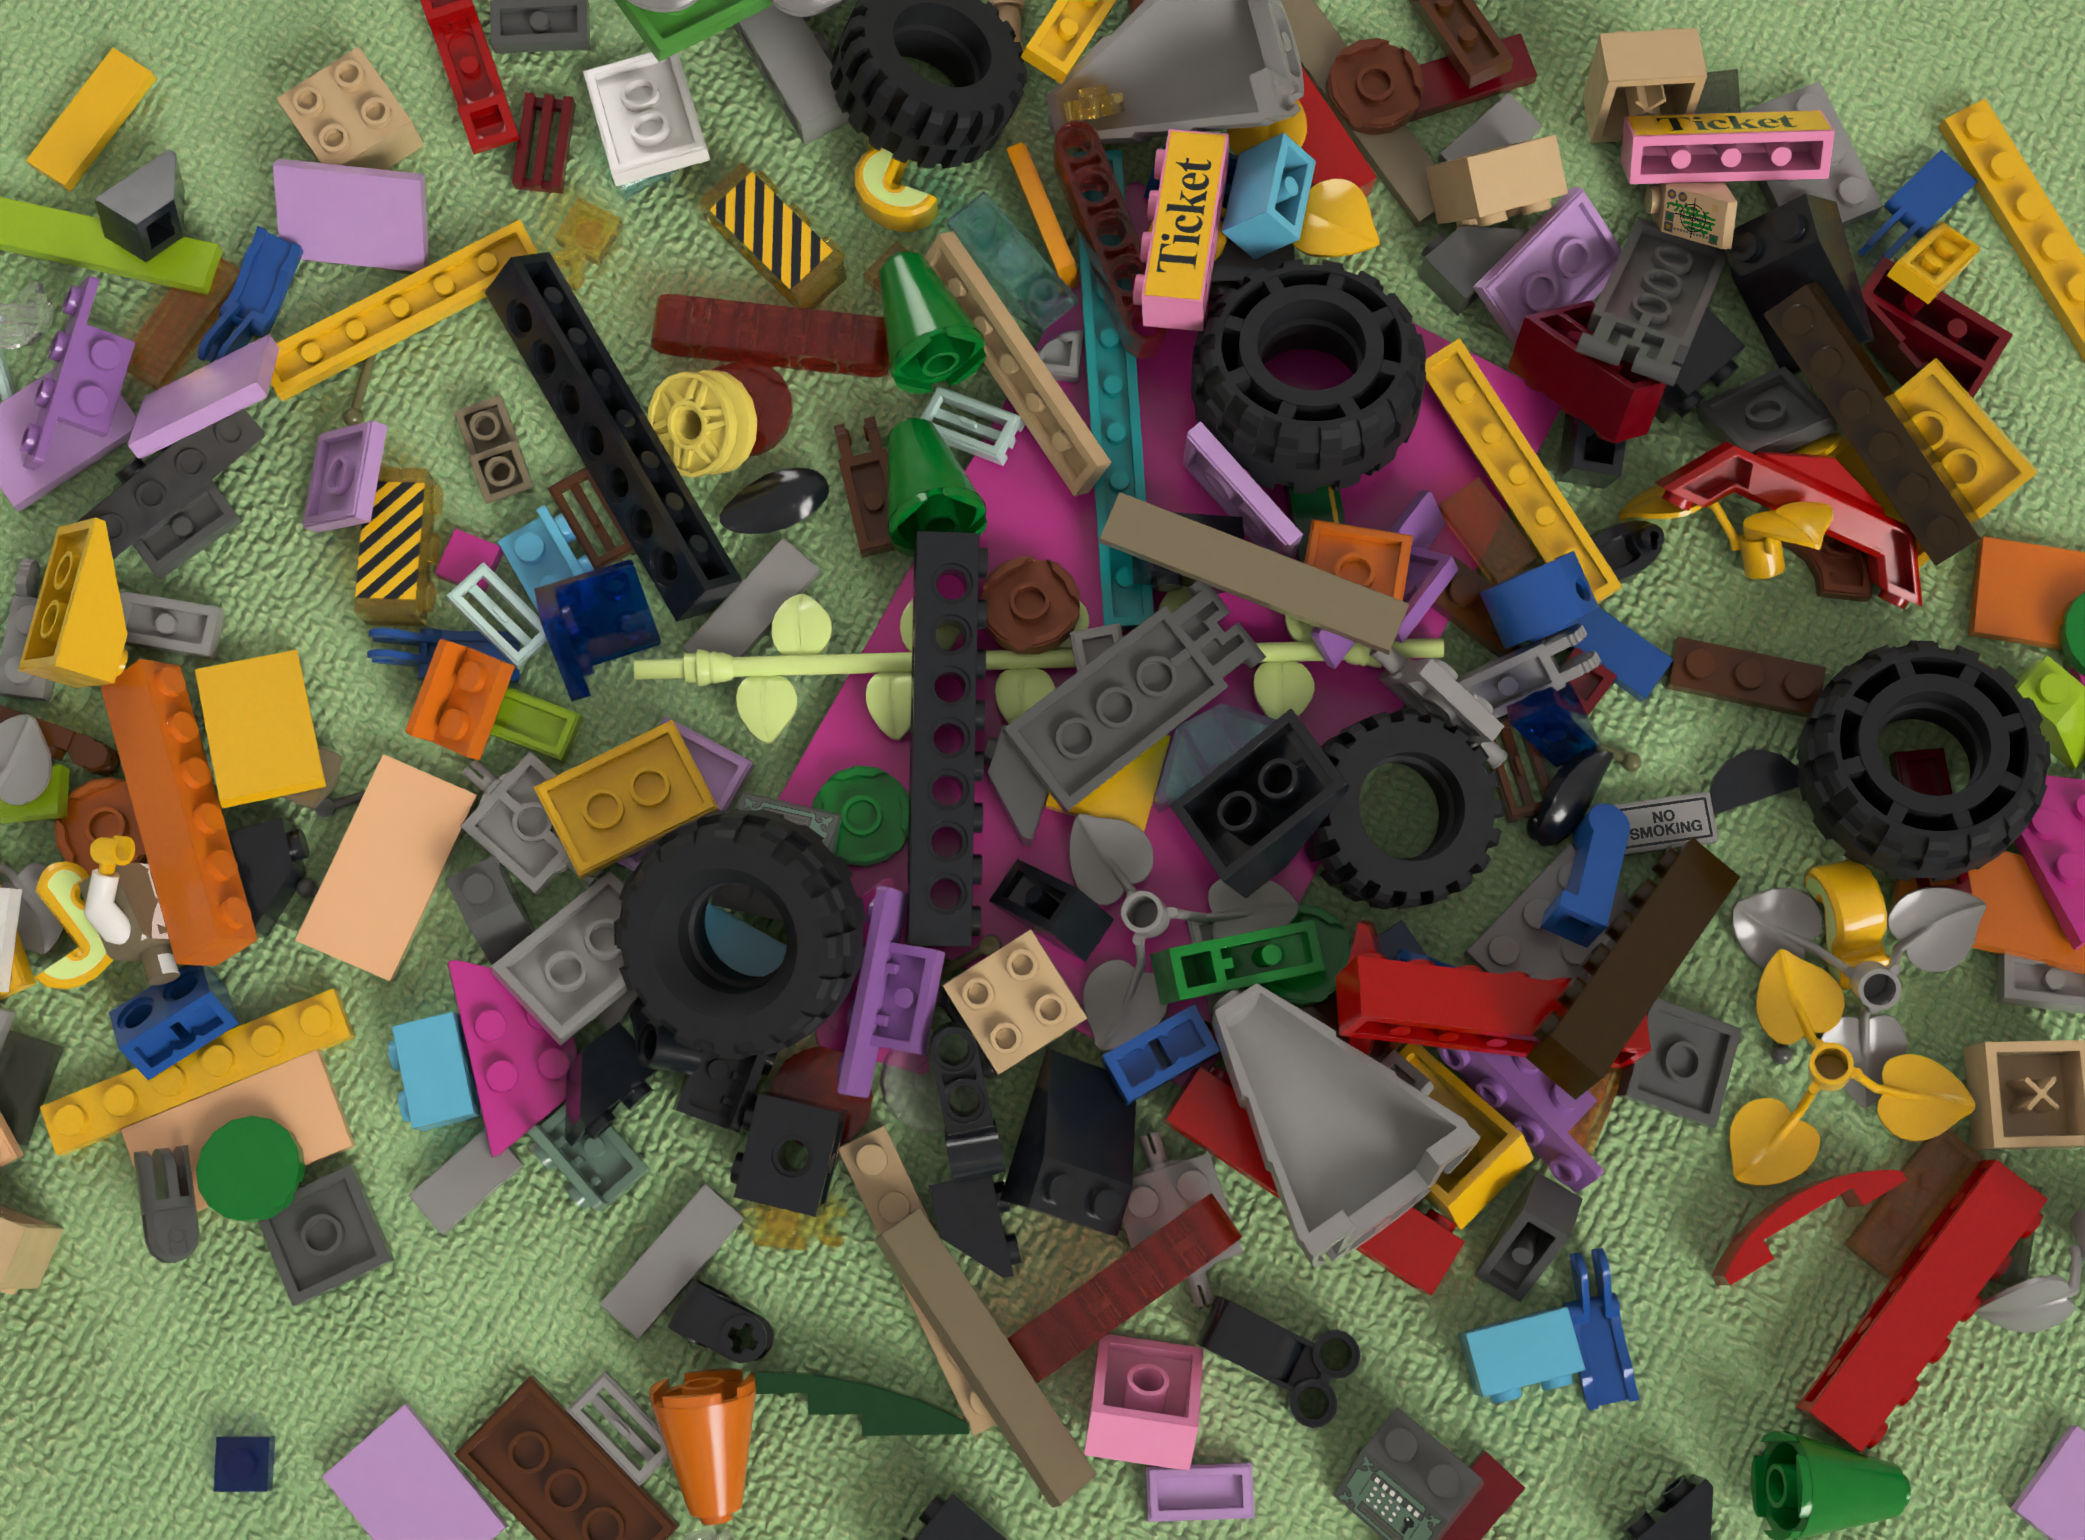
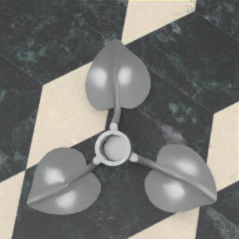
M29 714L14 716L0 723V798L11 805H24L37 799L44 792L52 774V757L38 721ZM0 863V873L9 880L1 883L2 887L22 889L17 930L24 949L32 950L39 954L50 953L59 943L65 930L36 893L37 882L42 872L47 868V865L43 863L29 864L18 875L14 869Z
M1086 814L1077 815L1070 838V864L1074 880L1083 893L1102 906L1116 903L1126 891L1127 898L1123 902L1121 916L1124 924L1135 933L1132 939L1136 951L1135 968L1123 960H1110L1096 967L1085 983L1083 991L1084 1011L1089 1018L1087 1020L1092 1029L1096 1047L1103 1051L1113 1050L1160 1024L1166 1016L1169 1004L1160 1005L1154 973L1144 972L1146 967L1145 940L1146 938L1158 937L1168 928L1170 919L1201 923L1214 922L1212 936L1213 939L1291 924L1299 912V905L1296 900L1282 886L1271 880L1248 898H1244L1219 879L1211 886L1208 892V902L1213 913H1200L1167 907L1153 893L1137 891L1133 886L1146 880L1153 868L1154 850L1147 835L1135 825L1122 820L1099 818Z
M1926 887L1905 894L1892 906L1887 916V926L1890 932L1900 940L1892 948L1890 961L1887 966L1877 961H1865L1853 968L1822 947L1811 942L1821 931V912L1810 896L1794 888H1772L1738 900L1732 908V923L1741 947L1762 968H1766L1771 958L1780 949H1785L1803 960L1806 950H1808L1849 977V986L1852 993L1865 1006L1860 1009L1859 1018L1849 1015L1842 1016L1838 1025L1833 1030L1822 1033L1820 1039L1825 1043L1832 1042L1844 1046L1853 1057L1854 1067L1860 1068L1867 1077L1883 1085L1882 1070L1885 1063L1890 1058L1906 1054L1907 1040L1904 1029L1893 1016L1878 1014L1870 1017V1014H1877L1879 1010H1886L1895 1005L1899 1000L1901 983L1896 975L1901 972L1899 963L1902 952H1906L1908 960L1915 967L1924 971L1942 972L1955 967L1967 956L1974 944L1980 920L1986 910V903L1972 894L1947 887ZM1850 1079L1842 1088L1864 1108L1871 1106L1882 1096V1094L1870 1091L1854 1079Z
M2085 1208L2076 1212L2070 1220L2077 1245L2068 1248L2072 1259L2068 1284L2063 1277L2057 1275L2032 1278L1981 1301L1976 1313L2000 1327L2023 1333L2043 1331L2069 1318L2075 1310L2070 1297L2077 1295L2079 1292L2082 1261H2085Z

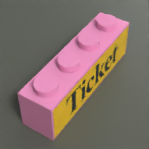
M1822 110L1624 116L1620 163L1629 184L1829 179L1835 130Z
M1169 129L1166 149H1157L1154 178L1160 180L1159 191L1150 190L1147 218L1148 221L1154 222L1152 232H1143L1140 260L1143 263H1147L1145 275L1136 274L1133 294L1134 305L1142 306L1143 326L1204 331L1229 168V134Z

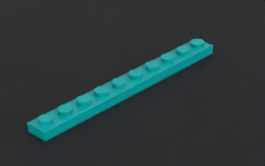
M1122 150L1073 152L1072 163L1090 431L1112 462L1094 485L1103 626L1120 623L1121 631L1135 629L1154 614L1152 585L1133 584L1132 555L1100 543V536L1119 492L1146 502Z

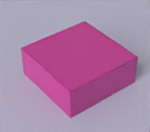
M455 528L435 574L440 579L458 585L483 562L495 573L504 552L501 546ZM482 578L477 585L486 593L489 584Z

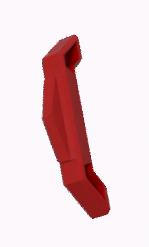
M1725 441L1654 482L1665 489L1662 499L1687 511H1690L1693 503L1707 508L1733 492L1775 511L1780 506L1794 502L1829 504L1833 509L1834 516L1825 534L1867 553L1870 582L1882 588L1877 597L1904 610L1909 602L1923 607L1916 537L1906 524L1885 515L1884 509L1841 463L1830 455L1758 451L1755 455Z

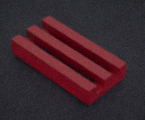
M525 92L519 131L520 140H518L512 179L515 189L563 194L576 107L573 97L563 96V100L555 99L554 95L544 94V98L536 97L535 93ZM537 110L542 111L534 169L532 179H528ZM554 112L561 113L552 179L549 181L544 180L551 127Z

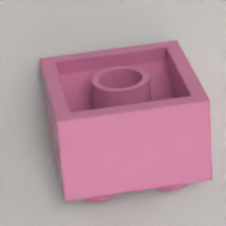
M1100 1333L1084 1455L1190 1471L1199 1427L1204 1348Z

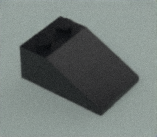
M1804 194L1734 228L1732 249H1725L1732 278L1779 368L1785 366L1793 375L1802 372L1763 314L1809 283H1819L1861 346L1875 340L1836 201Z
M1289 709L1170 806L1221 880L1241 896L1248 898L1287 867L1348 791L1350 785L1295 711Z
M1046 1049L1000 1197L1001 1201L1086 1229L1118 1236L1133 1185L1136 1101L1127 1106L1125 1105L1106 1069L1054 1050Z

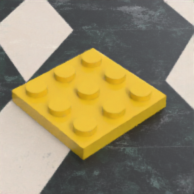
M1937 358L1932 360L1894 393L1980 519L2039 472ZM1844 435L1839 445L1828 455L1836 458L1884 509L1885 515L1906 524L1851 442ZM1916 539L1918 565L1920 568L1930 558Z

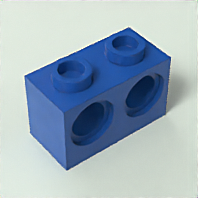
M184 965L179 968L180 976L176 980L162 985H152L109 1012L118 1049L147 1080L155 1077L239 1024L228 988L208 966Z
M1194 1004L1102 1055L1101 1062L1127 1106L1213 1058L1220 1052V1048Z

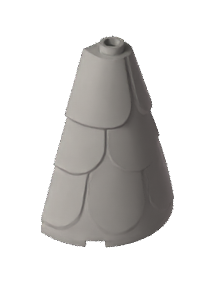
M1144 0L1110 37L1104 36L1078 62L1063 84L1058 83L1046 95L1050 110L1048 124L1057 141L1071 147L1149 142L1152 137L1168 136L1169 129L1207 132L1211 130L1270 126L1275 122L1289 119L1300 111L1295 101L1304 97V79L1295 37L1280 0Z
M1257 983L1242 993L1238 989L1230 991L1213 1007L1214 1015L1211 1024L1240 1108L1247 1111L1265 1169L1271 1172L1296 1244L1303 1250L1305 1257L1314 1267H1320L1326 1262L1321 1255L1326 1253L1333 1262L1353 1251L1397 1220L1432 1191L1430 1187L1436 1183L1442 1171L1446 1175L1451 1173L1471 1152L1481 1138L1464 1118L1397 1077L1395 1071L1337 1038L1334 1029Z

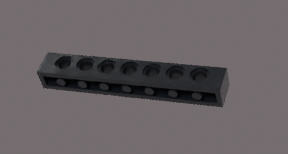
M550 252L510 257L486 290V296L675 621L678 622L713 612L743 580Z
M917 531L914 539L907 864L908 902L906 911V945L971 947L972 936L980 937L981 906L972 905V885H981L982 854H973V833H982L983 803L974 802V782H983L984 751H975V731H984L985 700H976V680H985L986 650L977 649V629H986L987 599L978 598V578H987L988 548L979 547V533ZM945 575L957 577L963 583L964 595L954 600L944 598L937 589V580ZM942 626L957 628L963 636L962 647L954 651L943 649L937 643L936 631ZM943 676H951L957 679L962 687L961 698L955 702L941 700L935 692V681ZM941 727L955 729L961 737L959 751L946 754L938 750L934 744L935 731ZM950 778L958 784L960 798L956 804L943 805L934 798L932 789L936 780ZM949 829L957 835L959 849L954 856L942 857L933 850L931 841L935 831ZM938 880H948L958 890V900L951 909L938 908L931 900V888Z

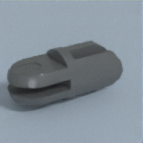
M188 1145L176 1146L173 1153L169 1148L155 1149L152 1157L148 1151L134 1152L144 1239L148 1251L153 1257L164 1263L182 1261L195 1251L200 1234Z

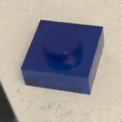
M275 1436L216 1437L213 1492H267L273 1490Z

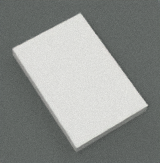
M652 52L583 71L615 186L710 160L678 53L658 62Z

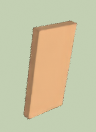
M383 754L295 941L393 982L463 832L460 826L470 816L479 796Z
M314 1050L121 1129L134 1169V1152L148 1151L152 1157L155 1149L169 1148L173 1153L176 1146L188 1145L197 1212L209 1207L198 1189L196 1167L201 1149L214 1131L231 1120L256 1116L272 1119L294 1134L302 1147L305 1167L356 1147L325 1059L320 1050Z

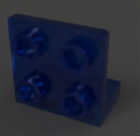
M625 560L534 589L540 622L571 702L591 696L587 676L595 674L594 665L652 648L661 643L657 626L632 560Z

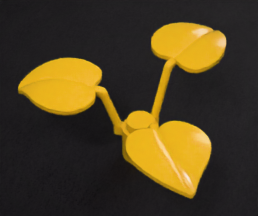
M1299 99L1295 103L1298 104L1300 111L1289 119L1275 122L1270 126L1227 129L1230 148L1239 157V153L1283 132L1297 145L1302 147L1307 134V118ZM1344 179L1326 180L1313 186L1309 192L1300 240L1292 243L1294 247L1306 255L1323 258L1353 255L1377 247L1380 244V239L1373 222L1369 203L1362 190L1351 181ZM1222 208L1221 218H1225L1226 208ZM1152 221L1148 232H1152L1154 221ZM1220 221L1214 261L1222 254L1227 242V236L1221 232L1223 227L1222 221Z
M1832 432L1787 453L1828 455L1839 445L1841 440L1840 433ZM1655 485L1633 497L1620 512L1619 519L1621 523L1623 520L1633 517L1642 519L1679 518L1700 510L1702 506L1693 503L1690 511L1684 510L1662 499L1665 489ZM1719 502L1709 506L1729 538L1731 550H1741L1744 573L1750 579H1767L1785 571L1781 541L1820 550L1825 532L1834 516L1833 509L1829 504L1820 502L1788 503L1780 506L1776 511L1770 509L1769 511L1749 516L1743 522V533L1738 535Z
M1780 949L1767 964L1759 982L1756 998L1758 1021L1765 1033L1779 1044L1791 1045L1806 1037L1808 1043L1814 1048L1808 1064V1075L1812 1083L1792 1114L1783 1102L1773 1098L1752 1100L1737 1112L1733 1118L1729 1135L1733 1176L1740 1183L1769 1186L1787 1182L1803 1174L1817 1157L1820 1136L1813 1126L1800 1119L1820 1089L1824 1091H1837L1843 1088L1850 1079L1856 1080L1874 1093L1882 1094L1877 1104L1879 1120L1891 1134L1907 1141H1926L1941 1135L1957 1122L1970 1115L1975 1109V1102L1964 1084L1952 1072L1930 1058L1915 1054H1903L1890 1058L1882 1070V1085L1863 1074L1860 1068L1854 1067L1853 1057L1844 1046L1832 1042L1825 1043L1822 1039H1818L1815 1033H1826L1833 1030L1842 1018L1845 1007L1842 989L1832 975L1824 969L1800 959L1785 949Z

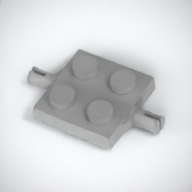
M1393 647L1389 655L1374 649L1370 651V656H1373L1386 668L1378 679L1411 710H1416L1418 716L1431 712L1444 717V726L1447 728L1455 725L1462 727L1470 734L1465 743L1470 748L1481 745L1489 756L1486 762L1492 769L1497 768L1505 761L1508 753L1494 742V739L1505 726L1492 715L1494 708L1486 699L1476 693H1469L1456 681L1458 675L1452 667L1436 658L1411 661L1409 658H1404Z
M530 751L513 770L501 775L499 778L479 760L472 761L470 765L484 778L481 779L468 767L464 770L463 776L467 777L484 794L478 808L460 827L538 896L558 874L571 869L578 876L534 790V786L557 775ZM602 869L593 874L600 879L605 871ZM590 875L582 879L588 887L596 882Z
M1160 1131L1150 1133L1156 1154L1153 1152L1148 1135L1139 1137L1149 1167L1133 1178L1132 1189L1122 1221L1143 1285L1146 1286L1167 1278H1186L1195 1304L1194 1307L1198 1308L1204 1306L1198 1285H1201L1207 1304L1213 1303L1216 1300L1206 1271L1218 1261L1242 1254L1243 1250L1210 1153L1185 1161L1168 1160Z

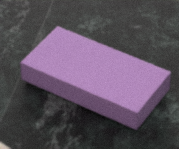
M1251 1462L1191 1464L1190 1471L1153 1465L1145 1466L1148 1522L1254 1518Z

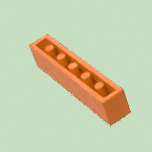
M139 659L117 676L114 684L102 685L100 687L175 963L217 966L258 940L181 667L175 664Z

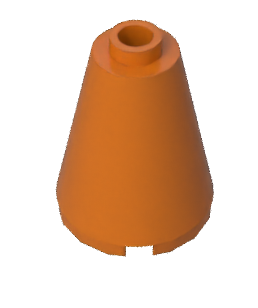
M709 1369L684 1373L685 1382L674 1387H670L669 1378L660 1380L650 1387V1403L689 1515L700 1518L701 1523L704 1525L726 1523L732 1520V1513L740 1510L743 1504L757 1389L755 1386V1374L751 1372L743 1380L742 1369Z

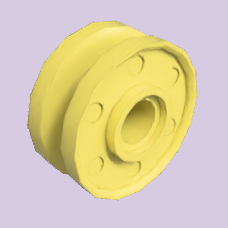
M712 369L699 372L685 371L668 376L655 389L648 406V420L680 475L694 478L708 474L726 473L736 470L749 457L756 441L757 416L751 396L744 385L731 374Z

